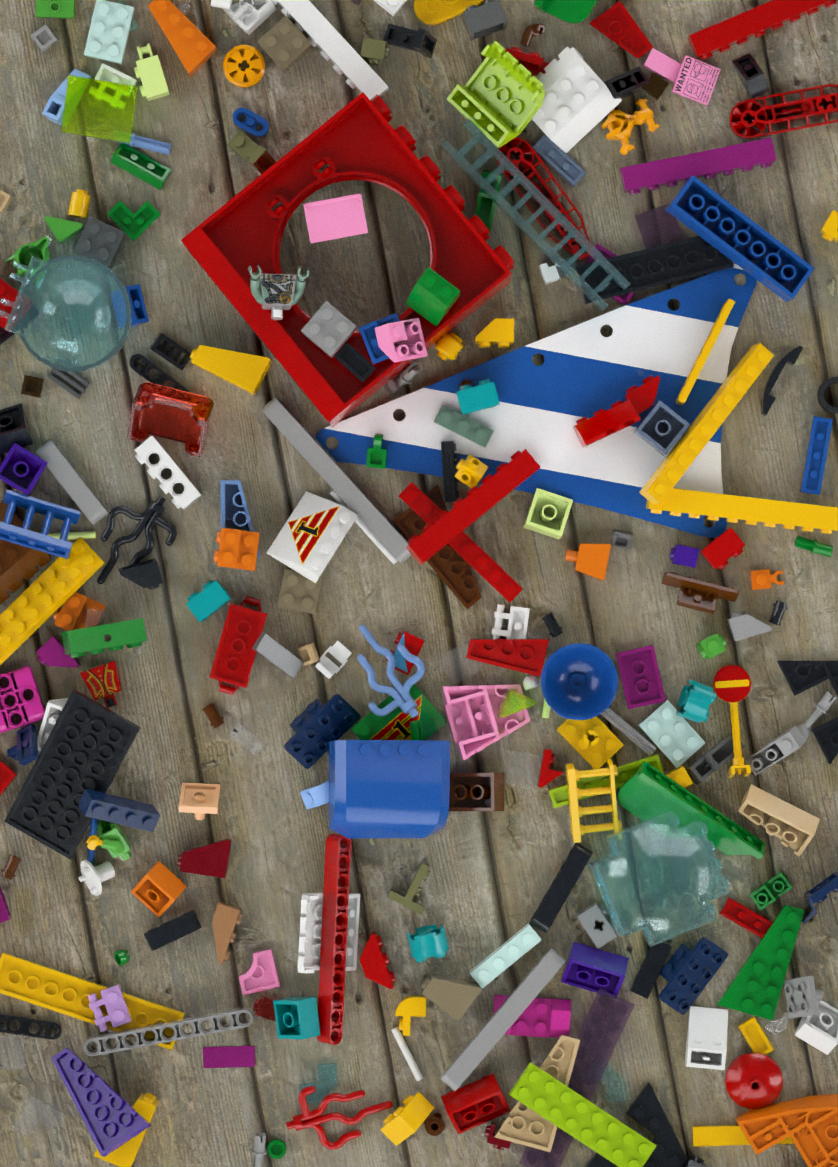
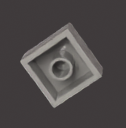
M326 301L301 332L333 358L355 332L357 326Z

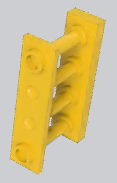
M607 759L608 768L581 771L575 769L573 763L565 764L573 843L581 842V836L584 833L613 830L615 838H619V831H622L621 820H618L614 778L618 776L617 766L613 765L611 759ZM609 776V786L580 789V787L576 786V781L579 778ZM610 794L611 804L590 807L578 806V799H581V797ZM612 812V823L583 826L579 821V817H582V815Z

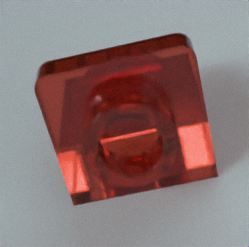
M261 996L260 1000L256 999L253 1011H256L255 1016L275 1021L273 999Z

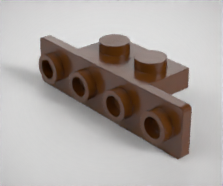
M665 572L662 579V584L680 588L676 605L710 614L715 612L717 598L736 602L739 595V590L733 587H724L713 582L700 581L694 577L680 576L674 572Z

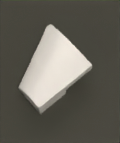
M239 0L238 3L231 5L230 10H223L240 28L250 35L277 9L272 0Z

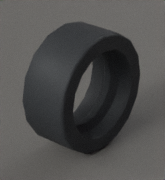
M831 377L825 380L819 386L817 392L820 406L825 411L833 414L838 413V406H832L826 401L825 391L830 385L838 384V377Z

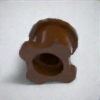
M435 1113L434 1116L427 1117L424 1120L425 1129L432 1136H437L445 1130V1124L441 1119L440 1113ZM433 1123L438 1124V1127L432 1128L431 1125Z

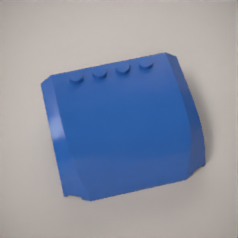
M334 740L329 742L330 830L346 838H426L444 828L449 812L450 741Z

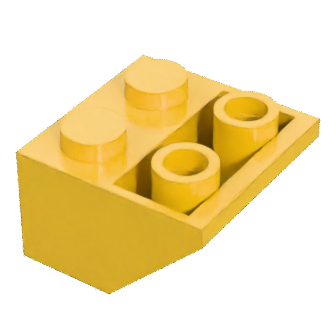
M495 318L475 337V344H478V348H490V345H498V348H509L514 343V319Z

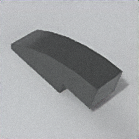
M732 733L685 769L696 785L702 783L734 757ZM741 742V750H742V749L745 748V746H744V744Z

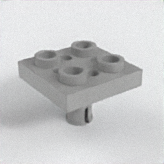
M806 976L784 980L789 1019L818 1015V1002L822 1001L823 993L820 989L815 990L814 977Z

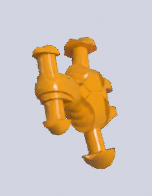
M639 98L635 103L639 106L640 111H635L633 114L628 115L619 109H613L607 115L606 121L601 125L602 129H609V133L606 135L607 140H621L622 147L619 152L624 156L630 150L635 149L634 145L629 144L628 139L631 138V131L634 125L640 126L643 123H647L648 131L651 132L659 128V124H655L653 120V111L647 107L646 102L648 100L646 98Z

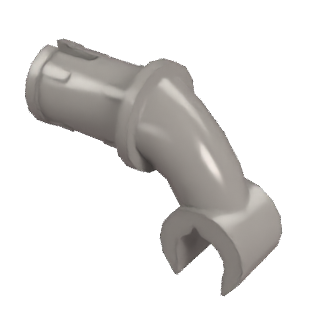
M412 361L405 370L400 372V376L397 379H391L387 382L388 385L383 386L389 395L397 392L405 384L413 382L414 376L421 370L420 366L416 368L417 362Z

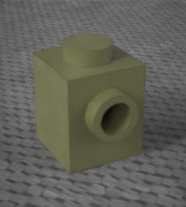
M364 37L360 56L363 60H367L368 64L379 65V63L384 62V58L388 59L390 47H386V41Z

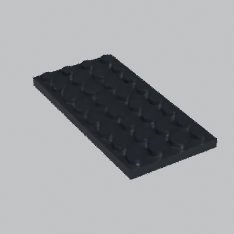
M74 689L4 822L66 858L72 859L93 819L84 816L78 806L85 789L107 793L141 727Z

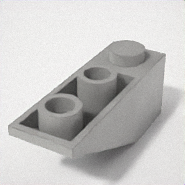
M795 725L745 759L747 765H750L752 772L756 776L799 749L806 742V739Z

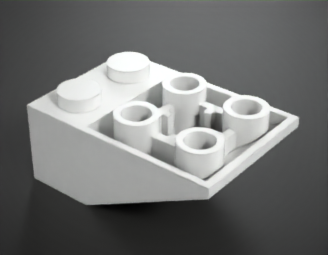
M690 1006L684 1062L686 1067L725 1070L728 1009Z

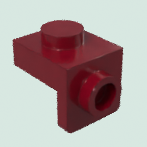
M491 1121L490 1126H486L484 1137H487V1143L493 1144V1147L499 1150L509 1149L511 1142L495 1137V1122Z

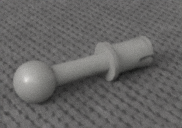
M826 691L818 704H814L817 708L805 724L797 727L805 739L810 736V728L822 713L827 714L828 708L837 699L829 691Z
M258 1133L254 1134L252 1154L255 1155V1167H262L263 1155L267 1154L265 1150V1133H260L259 1136Z

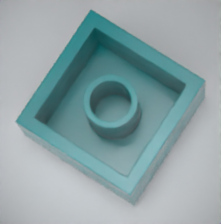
M487 379L479 381V386L471 387L468 384L459 387L460 391H456L462 415L500 405L494 382H490Z
M219 580L208 581L202 586L203 591L200 593L194 592L187 598L188 602L186 605L199 622L206 620L233 599Z
M286 997L273 1000L278 1039H307L320 1035L316 997Z

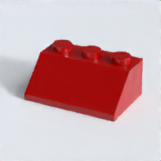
M494 1073L441 1096L446 1112L458 1134L510 1112V1108Z

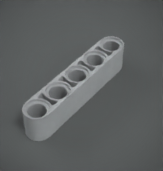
M51 439L36 450L38 456L48 462L47 467L93 525L109 513Z

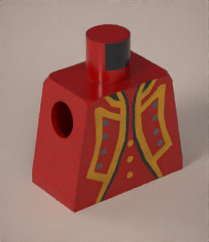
M116 660L80 673L94 700L103 698L106 708L118 705L114 693L122 691Z

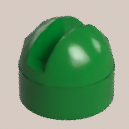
M124 949L114 952V959L119 966L125 965L130 960V956L126 955L128 951Z

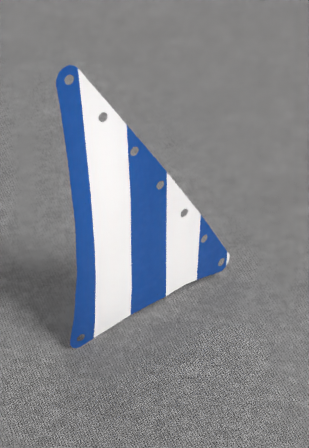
M734 264L732 268L710 273L518 348L415 392L343 420L334 427L328 426L320 430L315 438L337 462L366 465L368 447L373 448L374 435L383 434L382 448L387 449L386 468L443 477L441 442L454 441L457 450H455V455H457L456 466L461 459L465 460L469 454L488 466V469L478 482L479 484H483L481 481L489 474L491 476L497 473L496 468L502 463L508 464L511 462L512 459L510 457L518 450L522 453L526 449L540 465V468L514 490L535 494L536 488L572 499L575 503L606 509L710 538L720 536L726 530L727 518L719 517V521H716L713 527L708 528L704 525L706 515H700L699 519L688 517L689 513L673 516L669 515L670 511L662 510V514L650 513L651 509H646L647 499L639 492L667 455H661L636 435L634 431L658 401L663 402L690 425L693 423L727 378L731 348L756 286L757 279L737 264ZM735 275H745L746 283L743 286L736 285L734 282ZM675 298L680 302L678 310L672 311L668 308V301ZM731 299L735 301V304L685 403L680 406L675 401L724 303ZM603 325L612 327L613 333L611 336L604 337L601 335L600 329ZM536 353L544 356L545 361L541 366H536L532 362V357ZM650 375L660 377L654 405L638 414L641 420L584 448L582 447L573 428L577 425V420L585 416L587 419L594 417V412L603 408L606 411L612 408L611 404L617 401L625 402L626 400L623 397L627 394L625 390L634 385L638 388L644 384L642 380ZM487 379L495 384L500 405L464 415L494 430L486 448L434 422L442 405L462 414L456 391H460L459 387L463 380H470L473 387L479 386V381ZM396 409L404 410L406 415L404 420L396 421L393 418V413ZM722 424L673 488L723 494L721 474ZM329 437L337 438L339 443L337 448L329 449L327 447L326 441Z

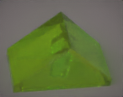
M507 690L497 717H507L532 707L537 702L514 690Z

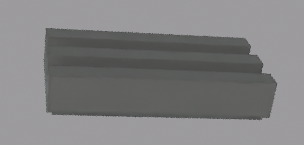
M57 361L52 371L47 375L48 378L78 399L90 384L59 361ZM61 367L84 385L82 387L58 371V368ZM56 373L80 391L76 393L53 375Z

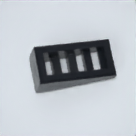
M162 333L157 335L149 347L150 350L180 370H183L190 360V352ZM164 340L165 343L163 344L161 349L158 350L157 347L159 346L161 341ZM168 345H172L167 354H164ZM178 349V352L176 353L174 358H170L174 350ZM184 353L185 356L183 357L181 362L177 363L176 361L178 360L180 355Z

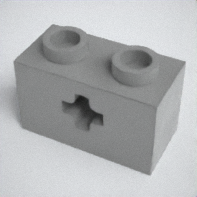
M595 902L578 913L577 917L599 949L617 937L615 932L618 930L612 921L608 923L605 918L607 912L603 906H597ZM596 920L599 922L603 921L601 929L598 927L594 928Z

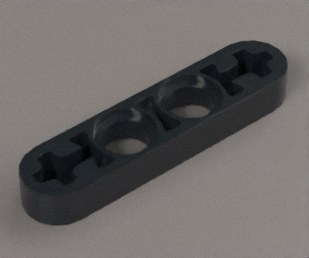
M135 354L130 358V367L176 403L181 406H188L192 403V393L141 354ZM140 358H142L143 360L141 362L143 365L147 366V364L149 363L151 366H149L145 370V373L142 374L141 372L144 369L140 366H137L135 368V363L133 362L134 359L139 360ZM152 369H156L159 372V376L155 380H151L148 377V373ZM166 381L174 383L172 391L164 390L163 385ZM178 386L181 387L180 393H188L187 397L189 400L187 402H180L181 398L177 394L175 397L172 396Z
M0 1014L1 1022H5V1018H8L6 1030H3L4 1025H0V1032L48 1040H56L62 1034L60 1025L55 1022ZM13 1020L20 1022V1028L17 1031L10 1029V1023ZM32 1023L39 1025V1031L35 1034L29 1032V1025ZM42 1024H46L45 1028L51 1029L52 1026H55V1029L58 1030V1033H55L54 1036L51 1037V1033L44 1032V1036H42Z

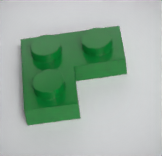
M121 201L107 213L134 242L161 216L148 201L134 214Z

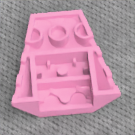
M520 684L442 687L443 706L450 732L463 761L530 722Z

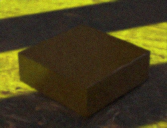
M653 73L648 79L649 83L642 90L658 100L669 83Z
M25 375L21 394L41 398L44 379Z

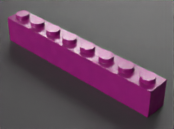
M772 138L622 167L620 174L624 193L629 192V195L641 193V189L648 188V191L660 189L659 186L667 185V187L677 186L678 182H686L692 175L696 178L704 177L705 180L716 178V174L723 173V176L735 174L734 171L742 169V172L754 170L753 167L756 166L768 168L776 161Z

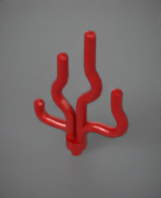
M308 1086L302 1089L298 1096L302 1114L292 1116L293 1120L286 1122L288 1130L295 1128L296 1131L305 1128L315 1129L321 1144L326 1149L335 1150L342 1147L347 1141L360 1137L361 1131L354 1130L345 1133L337 1141L330 1142L327 1139L325 1130L320 1125L321 1123L338 1120L347 1125H354L367 1115L391 1108L393 1103L386 1101L360 1110L354 1117H347L338 1112L322 1115L330 1102H349L365 1096V1091L358 1090L349 1094H329L324 1097L317 1109L309 1111L306 1096L314 1093L316 1088Z

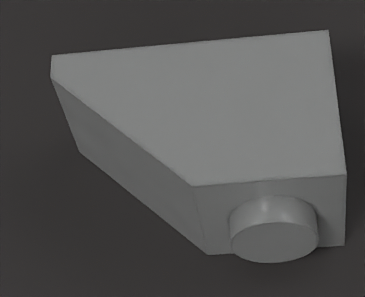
M741 611L730 614L731 618L727 619L733 641L772 631L771 626L748 614L742 615Z

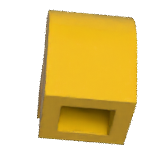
M424 995L407 996L397 1005L395 1016H403V1019H399V1030H403V1036H410L411 1016L426 1017V997Z

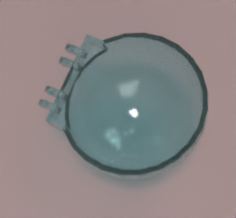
M80 255L61 256L48 261L32 256L28 266L15 262L14 266L18 269L26 270L24 278L18 274L11 273L10 278L21 281L22 284L15 303L3 298L0 302L3 305L13 308L11 314L0 310V315L8 318L5 329L19 334L31 354L40 362L54 369L66 372H83L97 368L117 354L129 335L132 323V304L123 282L108 266L95 259Z

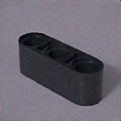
M194 910L145 932L144 936L151 951H154L202 928Z

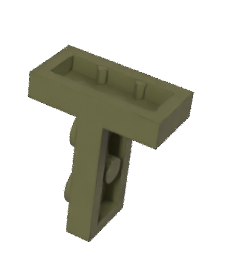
M240 130L227 144L260 174L276 163L262 146H258Z
M424 862L421 863L405 895L391 889L387 897L422 915L425 906L412 899L413 897H418L422 889L419 887L421 881L427 880L431 872L428 870L429 865Z

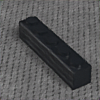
M454 441L441 442L445 502L457 501L460 498L459 491H457L459 480L454 477L458 471L455 468V462H457L455 450H457Z

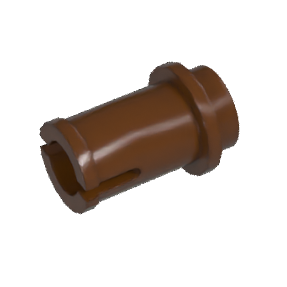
M213 703L202 709L211 722L210 726H213L214 729L224 723V718L219 715Z
M10 854L4 870H1V876L12 880L16 876L14 873L21 858Z

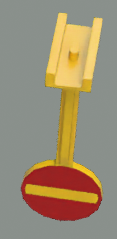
M728 665L717 671L713 679V688L719 699L730 704L734 758L732 759L733 766L728 769V778H732L735 772H737V775H741V772H743V777H748L751 773L750 765H744V758H742L738 702L746 698L750 692L751 680L745 669L735 665Z

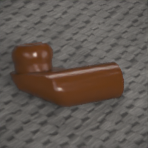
M541 23L527 26L520 44L529 47L533 37L544 33L545 26Z

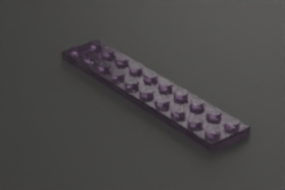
M599 988L577 1036V1039H580V1044L568 1085L569 1088L589 1101L592 1099L635 1005ZM557 1127L551 1152L527 1146L519 1163L526 1167H560L574 1137Z

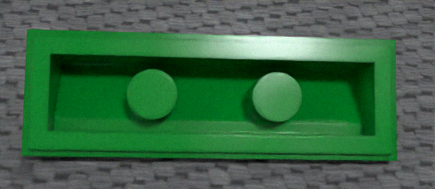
M124 143L118 146L111 159L112 164L159 190L162 189L172 169Z

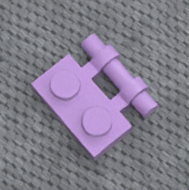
M119 984L101 990L102 998L97 1000L95 993L88 995L89 1007L94 1012L96 1018L94 1021L96 1026H99L100 1032L108 1030L105 1022L111 1021L114 1028L132 1021ZM104 1004L108 1015L105 1016L102 1015L100 1006Z

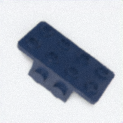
M335 694L325 705L316 698L290 724L296 734L285 743L284 748L304 768L309 769L329 749V742L341 738L360 719V714L339 694Z
M702 937L693 950H690L682 943L660 972V975L668 981V984L659 994V999L684 1015L726 960L728 953L706 937Z

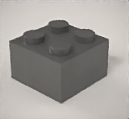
M487 0L484 2V5L479 7L472 5L463 12V21L470 41L506 29L507 19L500 0Z
M89 216L74 252L111 270L126 238V233Z

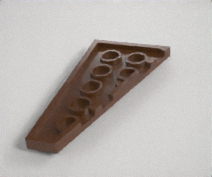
M436 485L425 495L440 510L445 511L447 510L438 485ZM411 508L407 509L393 521L408 540L415 534L420 536L424 532L423 528L427 525ZM448 544L427 560L428 564L466 609L482 598L469 564Z

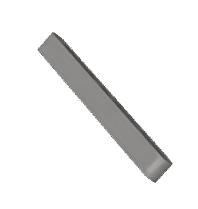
M550 948L447 1068L440 1079L452 1090L456 1091L553 978L566 960Z
M239 1008L92 1036L85 1042L84 1051L89 1056H97L244 1028L252 1023L254 1014L249 1008ZM248 1013L250 1020L247 1022L241 1021L240 1014ZM224 1016L229 1017L231 1024L228 1026L223 1025L221 1018ZM209 1020L212 1023V1027L210 1029L203 1028L202 1021ZM191 1024L193 1031L190 1033L185 1032L183 1025ZM166 1027L172 1028L174 1035L167 1036L164 1033V1029ZM145 1032H154L155 1039H147ZM129 1034L134 1035L136 1042L133 1044L129 1043L126 1040V1036ZM114 1038L117 1041V1046L110 1047L107 1040ZM89 1042H96L98 1050L92 1051L89 1048Z

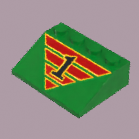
M413 684L410 688V695L417 704L415 709L419 713L415 718H412L409 713L404 714L399 706L385 716H377L371 711L353 726L351 730L360 740H412L410 722L419 720L422 725L423 740H427L447 721L418 687ZM389 695L378 705V708L383 709L394 701L392 696Z

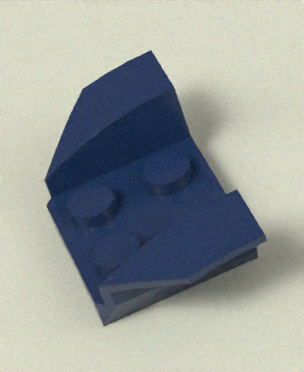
M835 871L805 893L806 902L812 911L802 921L803 924L818 914L812 904L816 902L819 904L828 897L827 894L832 890L833 892L838 891V872Z

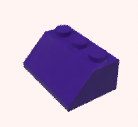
M573 942L561 982L616 998L626 974L629 958Z

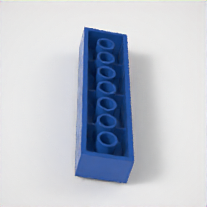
M693 175L686 180L665 209L785 302L792 300L815 269Z

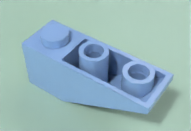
M74 69L50 96L42 114L50 121L67 127L92 76Z

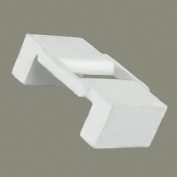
M337 640L319 658L320 661L315 667L330 679L334 673L337 674L348 661L347 658L352 652ZM329 652L339 662H341L342 665L338 667L328 657H326L325 654Z

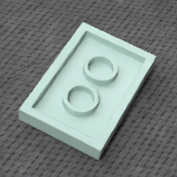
M96 0L84 56L122 64L135 8L106 0Z
M668 700L639 724L640 728L676 768L682 765L705 744V741L683 717L676 714V709Z

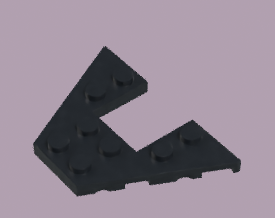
M777 661L794 696L829 679L838 697V661ZM838 717L812 729L828 764H831L838 754Z
M648 1082L625 1112L629 1117L655 1135L652 1142L657 1146L643 1167H683L688 1159ZM597 1152L586 1165V1167H618Z

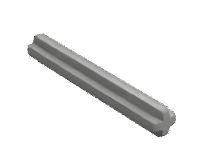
M609 707L601 713L604 718L648 755H652L655 752L656 747Z

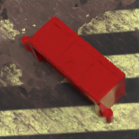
M246 596L240 605L230 603L209 678L218 680L220 692L234 695L239 687L248 688L257 652L252 648L263 632L269 615L261 611L260 599ZM244 603H246V604H250V605H253V606H257V607H259V608H258V611H257V610H253V609H250V608L243 607V605H244ZM221 682L236 685V688L221 684Z

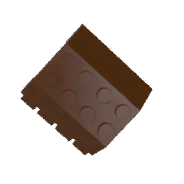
M3 501L0 502V522L4 521L8 504L3 503ZM14 511L11 525L22 528L23 522ZM0 539V605L10 597L9 590L14 593L24 584L22 578L28 581L39 571L36 567L37 565L42 568L52 559L49 553Z

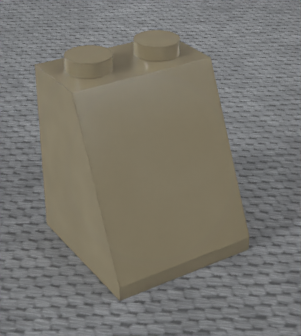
M432 974L430 977L427 975L421 983V994L458 1021L482 991L478 983L438 974Z

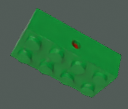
M143 618L61 632L65 655H71V658L86 656L85 652L87 651L90 652V655L103 653L104 648H108L109 651L123 649V645H127V648L142 646V642L147 641Z

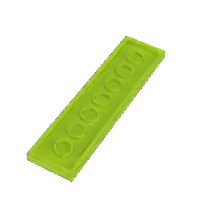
M529 1062L509 1093L511 1097L618 1167H643L657 1146L531 1062Z

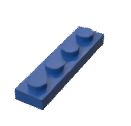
M813 416L800 492L820 495L833 419Z

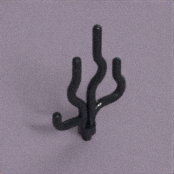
M159 496L156 502L152 500L148 508L142 513H136L125 506L114 507L109 512L106 529L100 537L103 542H106L113 532L117 514L122 513L139 522L130 535L122 536L112 544L110 559L97 579L98 584L105 582L116 564L119 547L135 541L140 536L144 527L147 540L146 547L134 555L129 565L139 563L142 558L152 552L154 547L152 530L155 524L169 532L166 544L171 546L177 536L175 527L160 518L165 509L162 506L166 500L165 498Z

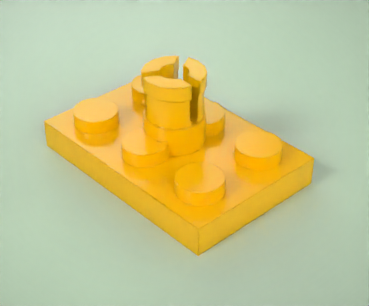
M597 716L586 720L566 719L556 729L594 769H599L607 762V759H610L624 745Z

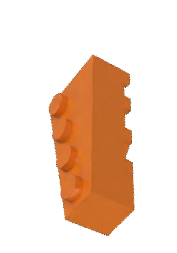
M153 0L148 5V8L191 78L217 51V48L170 0Z

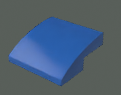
M397 313L359 327L373 364L389 359L378 346L374 328L400 321Z

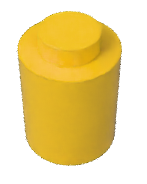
M76 189V192H72L68 210L69 216L87 219L91 198L90 195H87L88 191Z

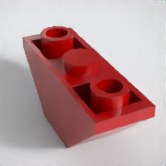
M372 932L359 958L366 978L392 989L394 988L393 983L396 982L393 971L389 972L387 967L390 964L386 953H382L381 946L384 945L381 936H376V933Z

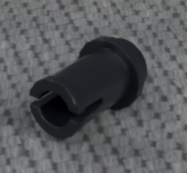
M776 600V603H773L774 609L769 622L780 626L784 612L788 608H786V603Z
M552 612L542 617L550 631L549 635L555 638L563 633V628L559 626Z

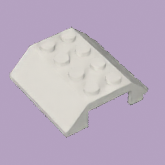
M568 46L558 55L559 61L557 59L552 60L544 68L546 73L540 72L536 76L543 83L545 95L543 105L532 118L548 138L565 153L570 151L622 101V99L613 98L606 84L583 60L584 57L575 48L572 47L570 49Z
M323 892L302 893L298 973L307 974L320 970ZM349 893L345 971H355L357 966L360 894Z

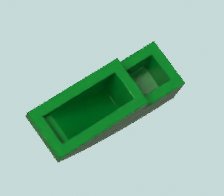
M483 170L475 214L491 231L502 173Z

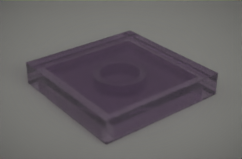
M669 204L634 216L646 249L684 239L677 219L665 210Z

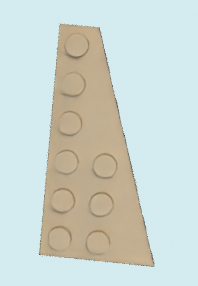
M561 1034L540 1066V1069L568 1086L580 1039ZM517 1101L495 1137L551 1152L557 1126Z

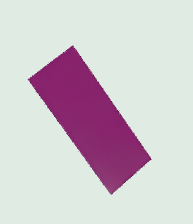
M255 1046L203 1047V1068L255 1067Z

